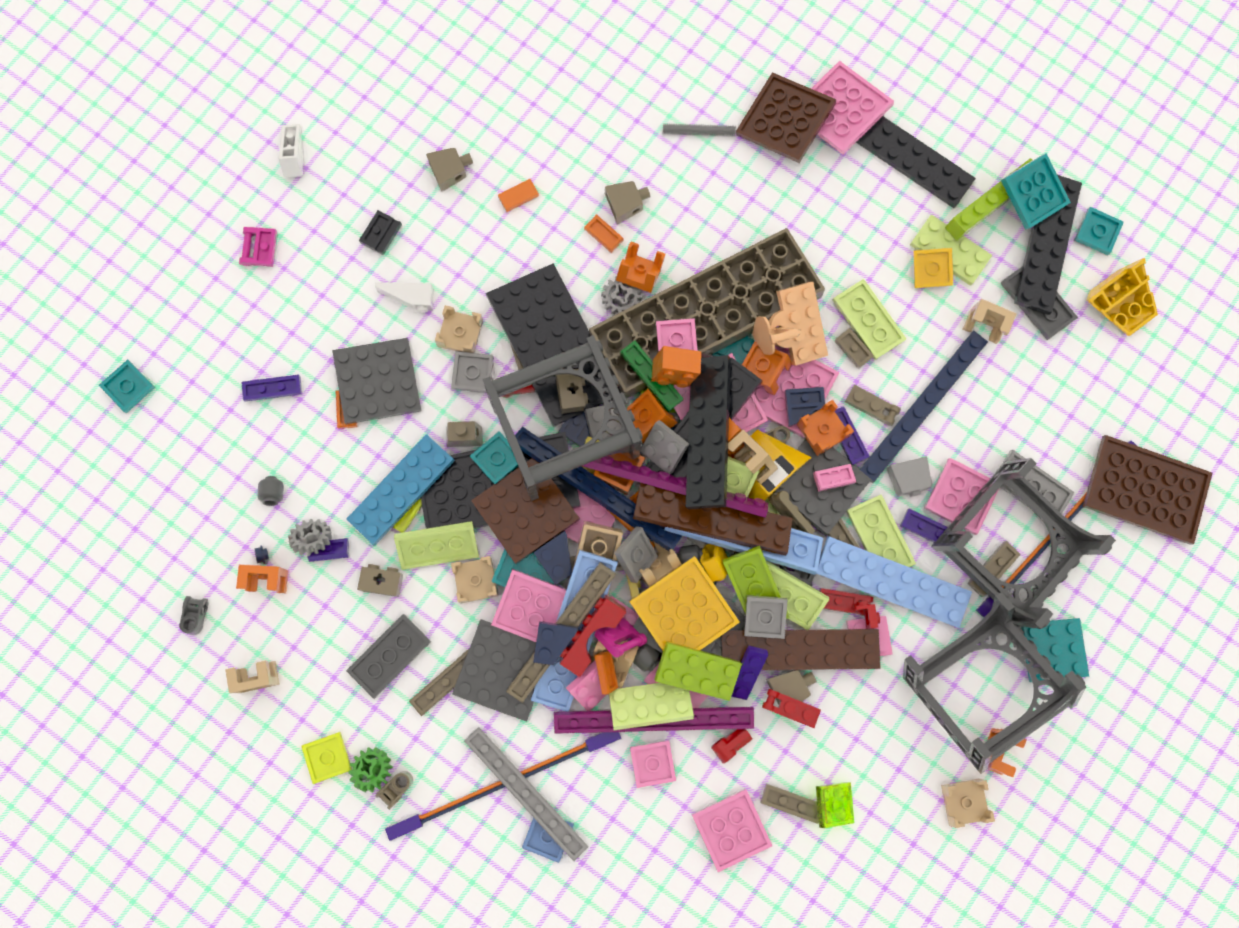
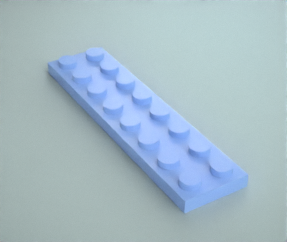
M669 527L664 529L665 531L739 553L752 549L751 547ZM791 528L789 550L786 556L764 550L762 552L766 561L815 575L818 571L823 537Z
M827 536L816 573L957 628H960L972 591L830 536Z
M579 549L557 620L599 562L615 572L618 561ZM611 583L600 596L602 599L608 594ZM593 606L588 614L592 615L596 608ZM582 622L578 627V631H580L584 626ZM595 631L589 636V638H588V640H587L586 647H587L588 652H589V649H590V646H591V643H592V640H593ZM559 657L554 665L549 666L535 685L531 701L563 711H569L573 696L566 687L578 676L560 665L561 657Z

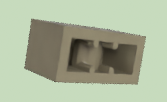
M569 374L556 375L561 414L584 411L585 405L588 404L587 393H583L582 387L585 386V379ZM570 388H573V391H575V394H572V392L569 391V389H570Z
M373 564L361 567L357 590L399 597L403 574L398 572L399 569L387 567V570L379 569L380 566ZM381 576L385 578V582H377V578H381Z

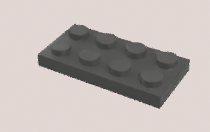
M1023 266L1001 282V285L1014 300ZM1058 292L1053 311L1050 315L1019 305L1047 340L1078 318Z
M402 614L346 672L375 699L432 641L405 614Z

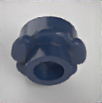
M260 545V547L254 548L257 564H265V560H269L267 548L263 549L262 545Z

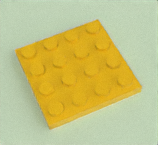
M695 556L629 601L662 651L666 641L701 650L740 623Z

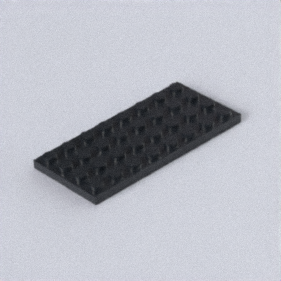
M554 263L486 293V297L523 368L586 343V338L591 336ZM589 362L583 368L585 374L593 372ZM577 363V367L573 366L572 369H579L580 363ZM598 374L594 376L595 381L601 380V378L598 379ZM556 375L532 384L553 427L584 413V411L561 414ZM585 380V386H582L583 393H587L588 404L585 405V409L603 404L597 389ZM570 388L569 391H571L572 394H575L573 388ZM604 393L603 396L608 397L609 394Z
M566 432L539 437L562 454L569 451ZM476 450L450 455L455 461L421 496L426 529L471 521L473 522L474 529L488 526L471 501L494 485L471 459L470 455ZM522 451L526 462L532 459L529 455ZM559 476L551 478L572 508L581 507L577 488Z

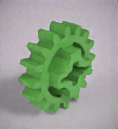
M368 747L366 753L362 750L360 751V757L354 756L356 761L355 763H350L353 770L348 771V774L353 776L349 780L354 783L355 788L365 793L367 790L373 793L374 787L380 790L382 782L387 784L385 778L392 775L388 770L392 769L393 766L389 764L391 758L387 756L386 752L377 747L374 749Z

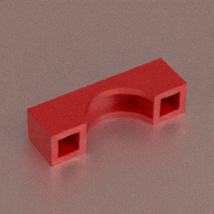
M605 595L603 599L601 597L594 605L596 609L592 615L588 614L582 622L584 626L580 631H577L571 640L572 643L560 655V665L578 677H581L591 663V655L586 647L589 636L600 628H616L626 614V608L608 595Z

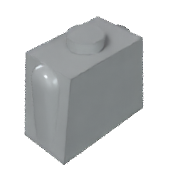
M927 456L892 464L886 468L897 496L909 494L910 497L921 494V491L932 487L933 483Z

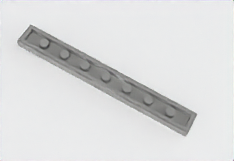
M480 727L464 740L573 861L589 847Z

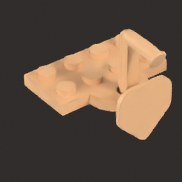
M806 282L776 291L780 310L774 313L769 321L763 316L756 317L752 332L753 338L762 352L767 355L774 354L775 345L781 348H788L791 363L794 366L828 356L814 283Z

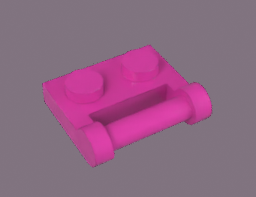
M243 227L244 241L239 264L243 266L273 267L277 230L272 228ZM256 235L253 258L249 257L252 236Z
M625 618L621 619L616 628H600L594 634L600 643L616 658L622 656L629 649L647 643L645 634L639 633ZM629 638L632 639V640H629V641H627V642H625V643H623V644H621V645L618 644V643H621V642H623V641H625V640H627V639H629Z

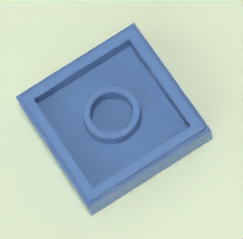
M533 818L522 848L559 863L564 850ZM565 820L573 829L574 823Z

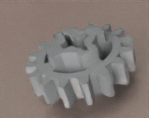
M615 276L614 282L610 279L608 280L609 286L604 285L603 289L605 291L601 293V297H604L602 304H607L605 306L606 310L612 309V315L615 312L620 313L642 300V296L638 295L641 293V289H636V287L616 281L617 276ZM615 287V291L612 292L611 295H609L611 290ZM619 291L622 294V296H625L624 301L621 298V296H619ZM633 299L632 303L628 305L629 300Z
M310 519L307 523L303 520L302 525L296 524V529H291V534L288 535L291 549L293 548L294 553L299 551L301 556L305 552L308 556L311 555V552L318 554V550H325L324 545H330L329 540L332 539L330 526H327L325 521L321 523L320 519H317L315 522H313V519Z

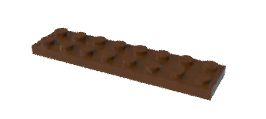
M641 482L633 515L635 520L751 548L760 546L761 550L784 556L788 554L793 519L767 512L765 518L729 507L687 509L686 495Z
M879 629L785 630V639L744 636V630H728L721 635L722 657L741 662L748 645L767 650L768 657L762 670L881 669Z

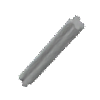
M663 123L664 134H670L671 132V135L672 132L673 135L674 133L679 135L680 132V135L681 133L682 135H686V133L687 135L688 133L689 135L690 133L691 135H695V133L696 135L697 133L698 135L699 133L704 135L705 133L706 136L707 133V136L708 134L709 136L711 134L712 136L713 134L714 136L715 134L716 136L717 134L718 136L720 134L721 136L722 134L723 136L724 134L725 136L726 134L731 136L732 134L733 137L734 134L735 137L736 125L735 127L728 125V127L727 125H719L718 127V125L709 126L703 124V126L702 124L701 126L700 124H694V126L693 124H685L684 126V124L677 125L676 123L675 125V123H669L668 125L667 123L666 125V123Z

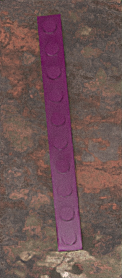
M605 456L582 465L686 495L687 478L673 477L667 472L652 471L646 466H634L628 461H616L610 456ZM727 492L726 507L766 518L768 503L763 499H752L742 493L734 494Z
M754 707L692 708L694 719L620 730H614L611 710L554 712V734L754 729Z

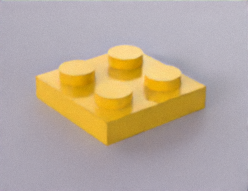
M952 248L913 251L915 288L953 286Z

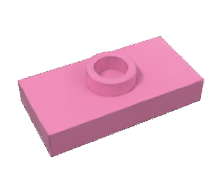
M851 464L813 473L818 492L856 483Z

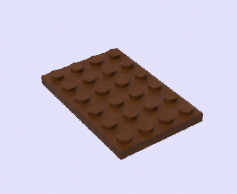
M1104 435L1100 442L1083 507L1193 545L1196 540L1213 473Z

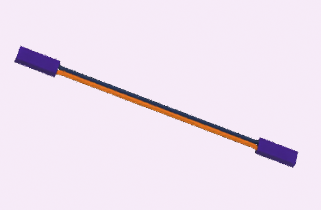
M1132 440L1128 442L1130 444L1136 445ZM1086 493L1065 515L1070 521L1083 508ZM1049 534L1006 580V583L1014 584L1051 544ZM988 596L976 611L984 618L991 611L994 600Z
M602 732L586 739L582 745L520 772L527 778L581 753L595 751L622 738L619 732ZM501 781L495 782L423 815L416 814L385 828L388 839L391 841L421 828L425 822L498 791L505 786Z

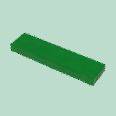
M635 340L620 351V355L668 412L684 400L672 384L660 385L658 382L652 381L653 361Z

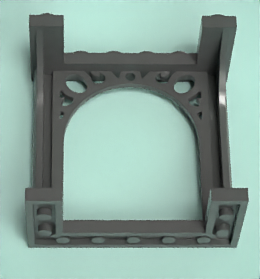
M594 335L587 337L586 343L495 380H491L490 376L482 379L495 415L497 414L521 471L531 501L539 498L536 484L599 458L617 453H629L632 460L640 457L642 433L639 427L635 428L633 421H635L634 415L631 410H627L625 395L623 392L619 393L617 388L619 386L618 380L615 375H611L609 370L611 369L610 362L607 357H603L602 344L600 340L596 341ZM589 362L593 372L585 374L583 368ZM577 363H580L579 370L572 369L573 366L577 367ZM561 374L575 375L590 382L599 392L604 404V419L598 433L586 444L528 468L499 397ZM596 374H598V379L601 378L598 382L594 380ZM608 393L609 396L604 397L603 394ZM614 409V414L618 416H611L609 410ZM612 420L617 421L621 424V428L619 430H612L607 426V423ZM603 432H607L609 435L612 436L609 437L607 435L605 438H603L602 434Z
M1032 458L1004 462L931 547L936 551H943L993 600L1000 592L1005 596H1009L1015 604L1011 619L1014 625L1041 629L1049 624L1050 618L1053 615L1048 608H1042L1046 598L1055 593L1057 585L1066 580L1068 572L1080 563V558L1083 555H1105L1112 549V545L1116 540L1111 535H1094L1080 528L1061 514L1024 478L1037 464ZM1003 483L1043 521L1051 539V554L1045 569L1035 579L1023 584H1010L999 580L964 548L973 536L968 531H963V529ZM1058 534L1059 537H1063L1064 539L1057 540L1056 535ZM1058 545H1067L1068 551L1065 554L1059 553L1057 551ZM1057 557L1061 558L1059 561H1057V564H1056V563H1055V559H1056ZM1033 585H1036V588L1033 589V592H1032L1031 587H1032ZM1011 588L1014 589L1013 597L1011 596L1012 593L1008 592V590ZM1022 588L1027 592V599L1024 602L1019 598V592Z
M1002 592L995 596L991 611L976 626L927 661L919 665L911 655L904 659L903 679L980 774L988 769L991 762L1066 708L1073 709L1077 706L1087 688L1085 681L1080 675H1076L1071 671L1063 677L1059 671H1055L1050 666L1051 662L1046 656H1042L1037 651V646L1034 642L1027 640L1023 635V630L1018 625L1012 623L1011 619L1015 604L1009 596H1005ZM999 633L1006 635V644L999 645L997 643L996 636ZM991 635L992 643L988 644L985 641L989 640V636ZM1011 642L1013 643V646L1017 648V650H1012L1009 647ZM982 649H995L1006 652L1018 659L1030 674L1033 683L1031 705L1019 719L985 743L979 737L971 743L924 685L969 653ZM1027 659L1030 663L1027 664L1024 660ZM1040 674V677L1045 680L1039 681L1036 675ZM1048 685L1054 692L1045 695L1039 691L1038 687ZM1040 698V699H1042V700H1048V701H1047V702H1044V701H1043L1042 704L1039 705L1038 702H1037V699Z

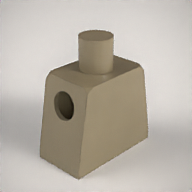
M456 148L426 154L441 192L465 179L467 176L464 167L473 164L470 153L459 157Z
M634 181L607 185L604 188L605 197L617 224L643 210L642 200L651 197L648 187L638 190Z
M477 422L447 423L446 447L483 445V429Z
M793 670L765 679L770 689L801 702L811 696L808 686L817 682L812 672L802 676L799 670Z

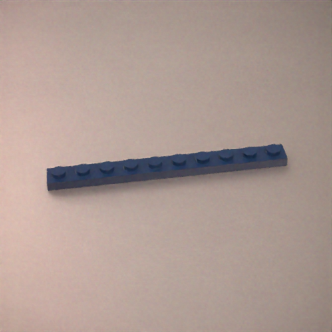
M973 330L862 465L860 470L872 479L871 483L876 481L988 343L976 331Z
M523 426L515 435L521 451L539 463L562 454ZM580 466L558 475L633 528L642 527L649 539L668 552L670 549H674L682 538V535L665 531L664 526L633 519L636 504Z

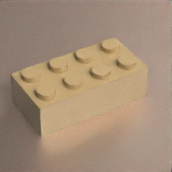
M584 521L574 565L579 549L617 561L614 552L621 544L622 529Z

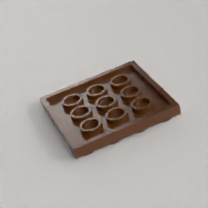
M772 72L737 128L736 135L800 164L836 105V99Z
M533 458L526 462L528 468L539 464ZM519 468L471 500L515 564H518L580 520L552 479L536 484L539 498L531 501Z

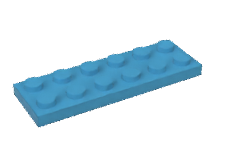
M426 434L346 520L372 545L376 546L455 460Z

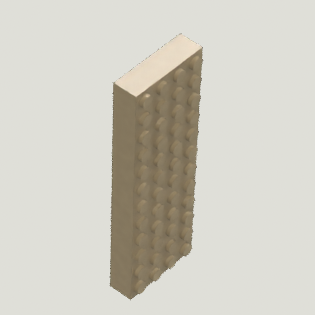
M785 228L589 328V333L591 336L594 335L596 341L600 340L603 347V357L608 358L611 365L609 370L612 375L616 376L619 383L618 387L627 399L648 387L620 355V351L635 340L653 361L658 353L656 321L695 319L697 350L701 351V358H705L752 334L756 317L763 316L769 321L772 315L780 310L776 291L806 282H813L818 300L822 298L825 287L788 228Z

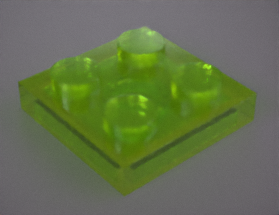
M851 782L816 786L819 828H830L855 823Z

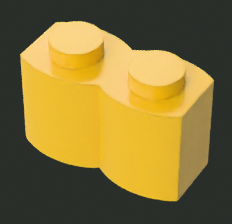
M708 543L702 549L703 555L700 558V562L712 582H719L724 580L728 574L723 564V560L728 558L723 547Z

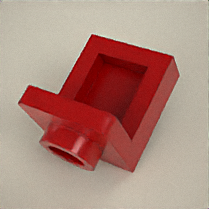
M869 601L857 602V606L852 607V611L864 610L866 629L879 628L880 615L879 612H876L875 604H869Z

